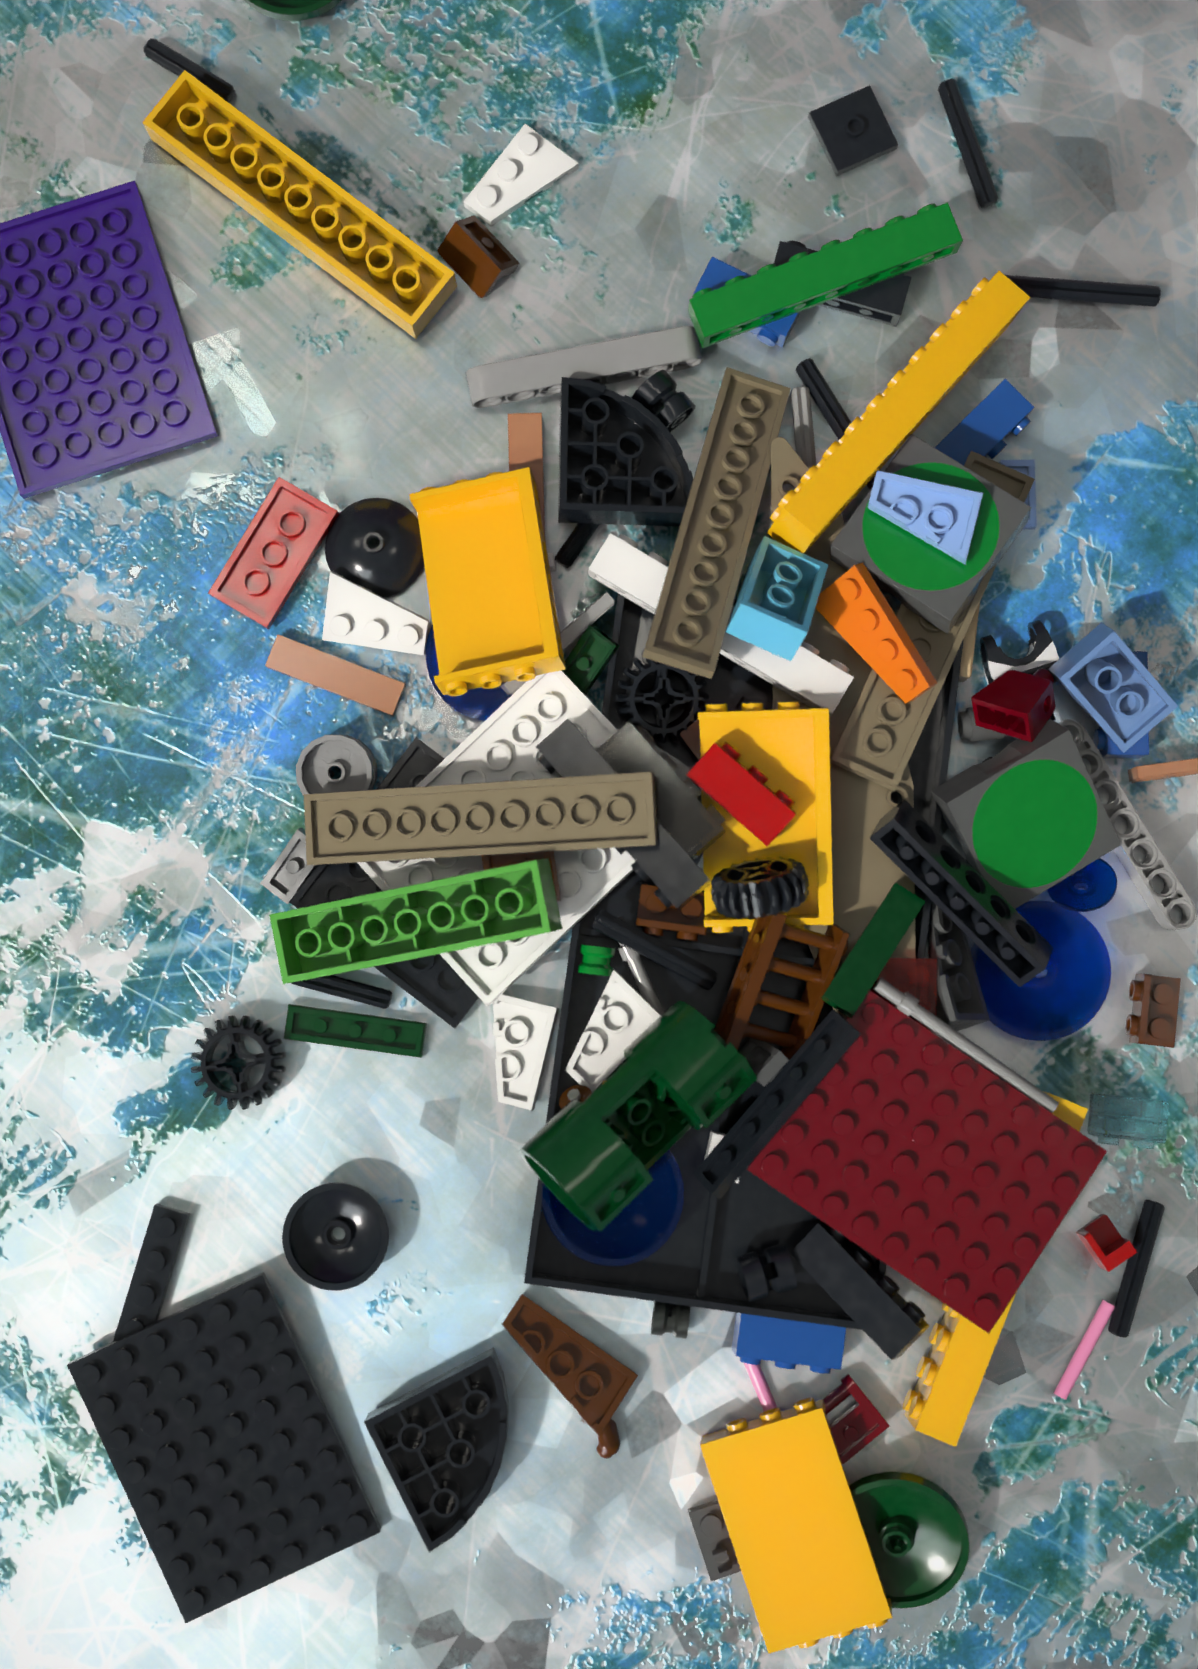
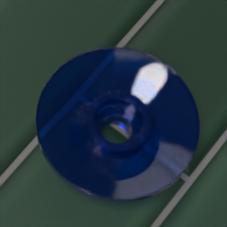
M1099 858L1047 889L1050 898L1062 908L1075 912L1094 911L1105 906L1114 897L1117 890V876L1113 868L1106 861Z

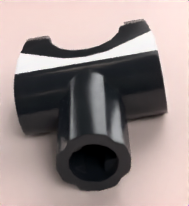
M1040 620L1028 623L1029 649L1024 658L1014 659L1008 657L1003 653L1000 646L997 647L992 635L981 637L980 654L988 685L1009 670L1033 675L1038 669L1049 671L1048 668L1059 660L1056 647ZM1053 676L1054 683L1058 682V680ZM1054 713L1051 715V717L1049 718V720H1050V719L1053 720V721L1056 720V719H1055V716H1054Z

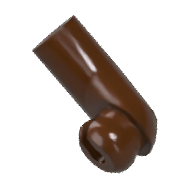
M610 1419L601 1435L597 1436L598 1446L596 1451L604 1459L611 1458L620 1448L617 1424L613 1419Z

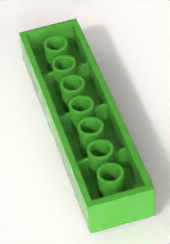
M549 858L269 914L283 984L563 929Z

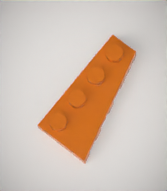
M863 562L854 565L819 594L815 607L817 611L905 704L914 701L937 684L936 679Z

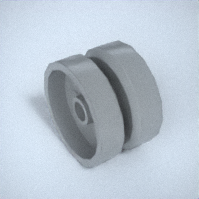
M324 735L311 741L301 752L296 764V782L303 796L304 794L373 790L377 781V762L372 751L361 740L349 735ZM333 766H338L342 770V775L338 779H333L335 774L331 770Z

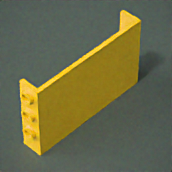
M530 467L505 473L493 472L483 478L474 480L462 479L455 481L451 485L438 488L426 487L421 489L420 492L409 494L410 501L418 514L439 675L434 676V682L442 694L460 696L467 693L470 689L480 687L493 689L499 687L504 682L513 680L526 682L533 680L537 675L565 670L537 483Z
M777 702L778 709H763V703H741L742 710L727 711V704H706V711L698 712L700 759L715 742L722 746L726 741L742 755L738 759L747 769L752 765L755 766L768 778L765 783L767 787L774 793L781 789L795 802L792 808L796 811V815L767 847L701 789L704 873L712 881L714 875L723 868H730L732 864H740L744 861L755 860L756 858L766 859L768 857L794 859L801 862L802 866L805 867V873L808 875L809 895H807V900L797 908H791L788 912H783L787 915L786 923L804 928V925H833L829 708H799V702ZM710 883L704 889V927H712V932L729 933L733 932V927L747 926V931L751 932L756 917L752 919H736L735 917L729 918L718 913L714 901H712V885Z
M812 1397L795 1402L793 1404L794 1408L780 1411V1408H772L762 1412L759 1415L760 1418L748 1422L746 1418L733 1420L726 1424L725 1429L703 1435L700 1442V1447L768 1654L797 1645L800 1648H808L817 1644L819 1639L832 1635L833 1638H842L850 1635L853 1629L866 1625L868 1628H877L886 1624L887 1619L892 1618V1604L890 1598H886L825 1416L823 1399L814 1401Z

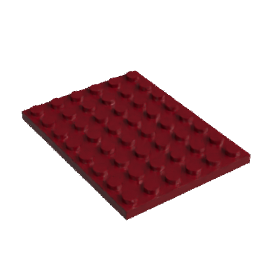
M869 990L852 1018L846 1016L845 1018L861 1035L746 1169L989 1334L1107 1153V1150Z

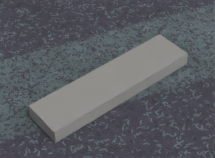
M608 592L601 595L560 632L563 649L614 605L615 601ZM513 680L502 683L500 687L507 695H512L526 682Z

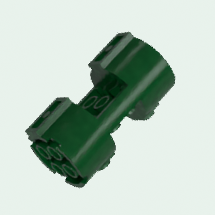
M678 1001L670 1006L624 1050V1056L627 1061L599 1088L594 1090L583 1103L572 1099L519 1149L523 1159L551 1193L578 1220L593 1231L596 1229L601 1231L653 1181L647 1170L691 1127L699 1130L702 1126L707 1128L758 1079L746 1058L731 1043L726 1044L723 1038L713 1030L715 1026L705 1016L683 1001Z

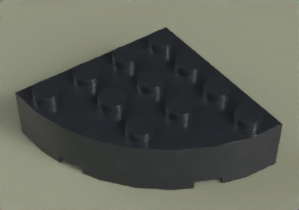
M562 377L558 523L680 527L693 476L691 470L689 471L688 464L682 455L683 451L677 440L660 419L638 401L627 395L623 397L614 391L606 389L605 385L589 380Z
M494 1347L371 1411L364 1421L428 1552L451 1539L475 1514L490 1493L501 1467L508 1433L509 1399L504 1372Z

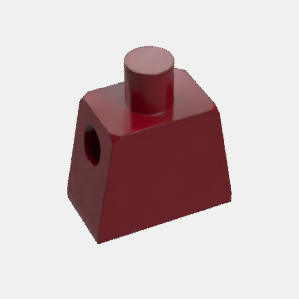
M1038 669L1033 675L1009 670L971 697L976 726L1033 742L1055 711L1054 678L1052 674L1046 669Z

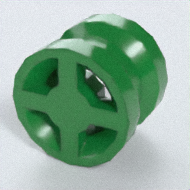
M581 944L580 952L583 954V961L578 965V973L611 976L613 969L610 966V961L615 956V948Z

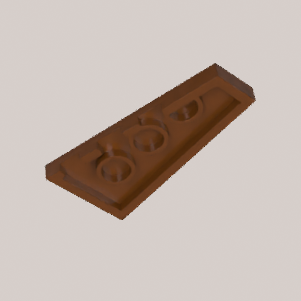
M521 1294L501 1325L597 1436H600L638 1375Z

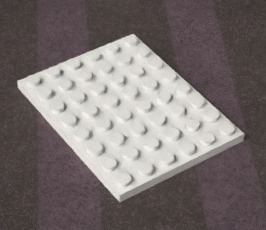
M561 670L537 675L533 680L524 683L416 786L563 778L557 771L551 775L539 762L538 758L542 753L536 746L566 719H569L617 774L654 772L657 820L670 835L695 813ZM615 848L554 851L561 901L557 903L563 929L441 953L440 955L486 1006H490L633 871L630 865L635 860L627 851L623 854H620ZM481 856L358 863L382 891L483 871Z

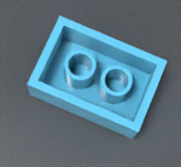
M764 536L748 565L726 633L769 651L774 655L792 661L808 633L828 564Z

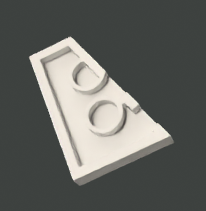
M524 124L464 200V207L489 226H493L523 206L526 200L541 190L544 192L552 187L553 182L566 174L570 175L579 169L578 163L528 125Z
M333 571L330 572L322 640L418 655L425 654L429 628L428 619L371 592V590L343 578V576Z
M615 969L565 1069L580 1085L587 1086L592 1092L626 1059L624 1050L661 1016Z
M501 994L492 1003L494 1014L493 1036H495L497 1058L495 1059L498 1102L532 1111L535 1108L559 1008Z

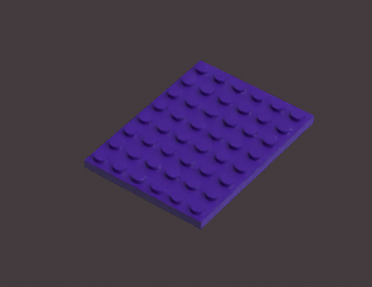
M135 180L0 223V433L19 494L23 499L218 437V432L139 187Z

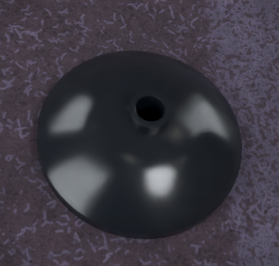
M368 498L357 501L339 513L327 533L325 555L330 571L371 590V592L385 599L395 597L409 589L420 577L425 567L418 518L408 508L396 501L385 498ZM373 538L380 540V545L375 549L368 547V542Z
M347 1183L322 1184L304 1193L289 1210L283 1226V1249L291 1268L308 1284L332 1291L350 1289L370 1278L383 1262L389 1244L388 1222L379 1203L365 1190ZM334 1228H342L345 1231V1237L340 1240L336 1239L333 1235Z

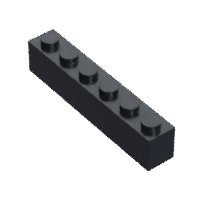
M566 719L536 746L542 753L538 758L539 762L551 775L555 771L562 777L617 774L569 719ZM657 820L658 845L620 847L615 849L620 854L627 851L635 862L630 866L644 882L649 877L658 886V889L654 892L655 895L667 908L674 905L678 910H681L711 883V880Z

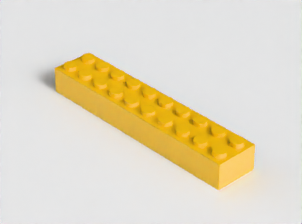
M186 70L182 72L142 122L151 140L415 339H417L457 288L455 273Z
M998 271L990 281L984 277L973 289L972 295L956 307L950 315L951 318L936 329L925 347L921 346L915 352L904 370L900 369L894 375L883 393H878L873 398L860 418L857 416L844 431L842 438L839 441L835 440L822 455L821 461L816 466L812 465L801 478L800 484L795 490L791 489L778 504L779 507L770 516L774 523L767 533L777 542L805 554L876 475L877 470L879 471L909 436L914 433L1003 334L1030 299V296L1001 271Z
M1043 1091L1058 1102V1106L1052 1114L1080 1132L1088 1109ZM1015 1295L989 1334L946 1304H942V1310L945 1313L941 1323H935L931 1330L929 1343L932 1345L928 1356H922L916 1369V1376L919 1377L914 1390H908L903 1402V1409L906 1410L904 1415L916 1431L956 1447Z

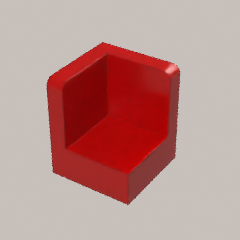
M1101 1214L1076 1232L1097 1265L1107 1272H1110L1137 1253L1131 1242L1120 1235L1109 1217L1105 1214Z

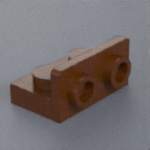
M641 884L636 926L643 927L642 931L644 933L663 936L664 930L677 932V939L698 941V935H706L703 892H700L681 910H678L674 905L667 908L654 893L658 886Z
M1151 974L1135 975V980H1132L1129 986V999L1133 1001L1132 1015L1129 1014L1127 1016L1125 1027L1126 1035H1130L1129 1043L1174 1048L1181 978Z

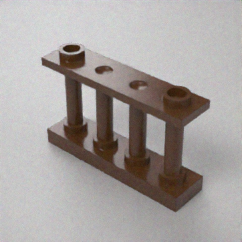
M780 912L776 916L769 915L764 918H755L714 1030L723 1038L727 1045L731 1043L737 1050L741 1039L748 1037L782 1046L781 1053L790 1060L814 1031L824 1001L820 998L833 980L839 961L847 951L850 934L835 923L828 925L825 934L790 925L785 921L787 915ZM783 937L820 948L813 968L774 957L773 953L778 940ZM773 971L806 980L807 984L801 1000L761 990L765 974ZM760 1004L794 1013L795 1016L789 1032L785 1033L749 1023L748 1020L753 1007Z

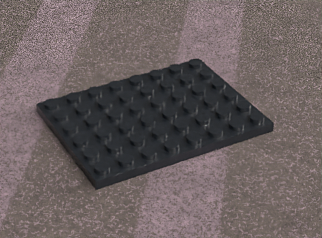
M264 1272L72 1360L67 1364L185 1623L381 1532L380 1523Z

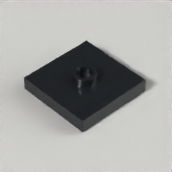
M870 85L817 108L808 114V119L836 176L892 152L898 147V142Z

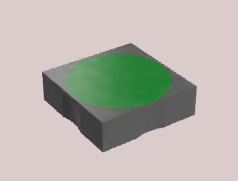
M911 434L884 472L983 493L966 563H961L868 509L872 489L832 542L831 560L846 570L863 562L880 589L892 594L907 609L948 634L975 597L985 575L999 563L1027 524L1031 507Z
M1051 719L1046 722L1033 742L1018 738L991 759L971 766L931 790L950 831L962 846L966 861L1015 909L1121 845L1070 731Z

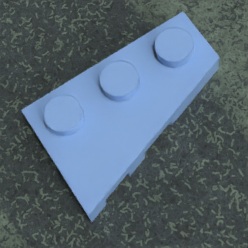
M877 470L868 502V509L965 564L983 493Z

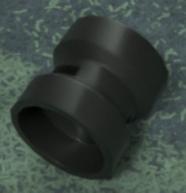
M654 1301L651 1334L662 1336L664 1333H672L675 1338L686 1339L690 1306Z

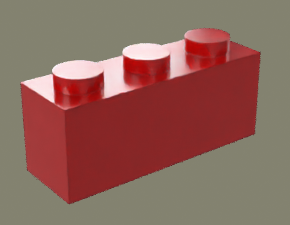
M725 741L721 746L715 742L686 776L768 847L796 815V811L792 808L795 802L781 789L774 793L767 787L765 783L768 778L755 766L752 765L747 769L738 761L742 755Z

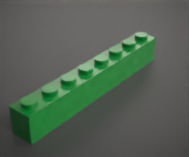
M948 202L936 206L934 203L919 209L917 214L907 218H904L902 215L894 217L881 228L872 230L870 227L862 229L849 240L840 242V240L830 241L817 252L808 254V252L798 253L792 256L789 262L779 266H776V264L766 265L760 268L757 274L745 279L744 276L734 277L724 284L725 286L713 291L711 288L702 289L692 296L693 298L689 299L688 313L702 348L953 255L958 252L963 239Z

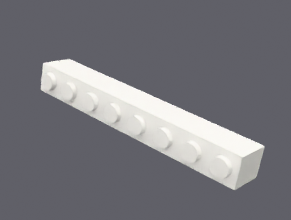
M610 533L588 568L589 576L655 614L668 569V562L654 552H650L647 555L638 550V544L631 538L623 534L616 537ZM732 605L730 617H731L732 611H733V609H734V606H733V605ZM725 631L720 650L721 655L811 708H829V718L854 678L848 674L850 669L834 659L830 663L817 656L819 651L806 642L801 643L792 661H789L751 643L740 640Z

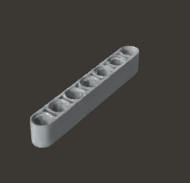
M681 326L479 365L468 369L466 377L472 406L485 408L558 394L561 389L562 377L589 380L605 385L651 376L660 370L672 372L699 365L702 362L694 326Z
M1067 719L1058 723L1072 733L1073 740L1081 757L1090 762L1091 772L1089 775L1096 790L1098 787H1103L1109 793V801L1107 804H1103L1121 843L1113 851L1157 922L1167 930H1180L1190 927L1197 918L1195 905L1084 726L1074 719ZM1118 816L1124 818L1127 822L1128 828L1125 834L1119 833L1114 826L1115 819ZM1136 846L1142 847L1146 853V859L1142 864L1138 863L1133 857V850ZM1155 875L1159 876L1164 882V889L1160 894L1155 892L1151 885ZM1174 905L1178 906L1182 911V919L1178 924L1170 917V910Z

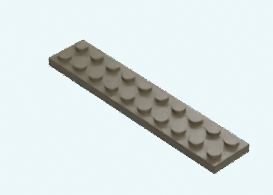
M726 367L642 657L706 678H712L769 472L771 442L778 437L791 388Z
M973 451L969 453L964 464L968 469L1022 502H1025L1035 480L1030 476ZM996 565L985 575L975 597L948 634L907 609L901 603L896 616L936 679L937 684L914 701L905 704L886 682L871 669L830 759V763L892 791L896 790Z
M654 772L304 794L307 865L658 845Z

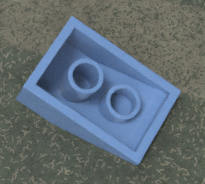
M1102 622L1048 668L1065 690L1123 753L1178 707L1117 633Z

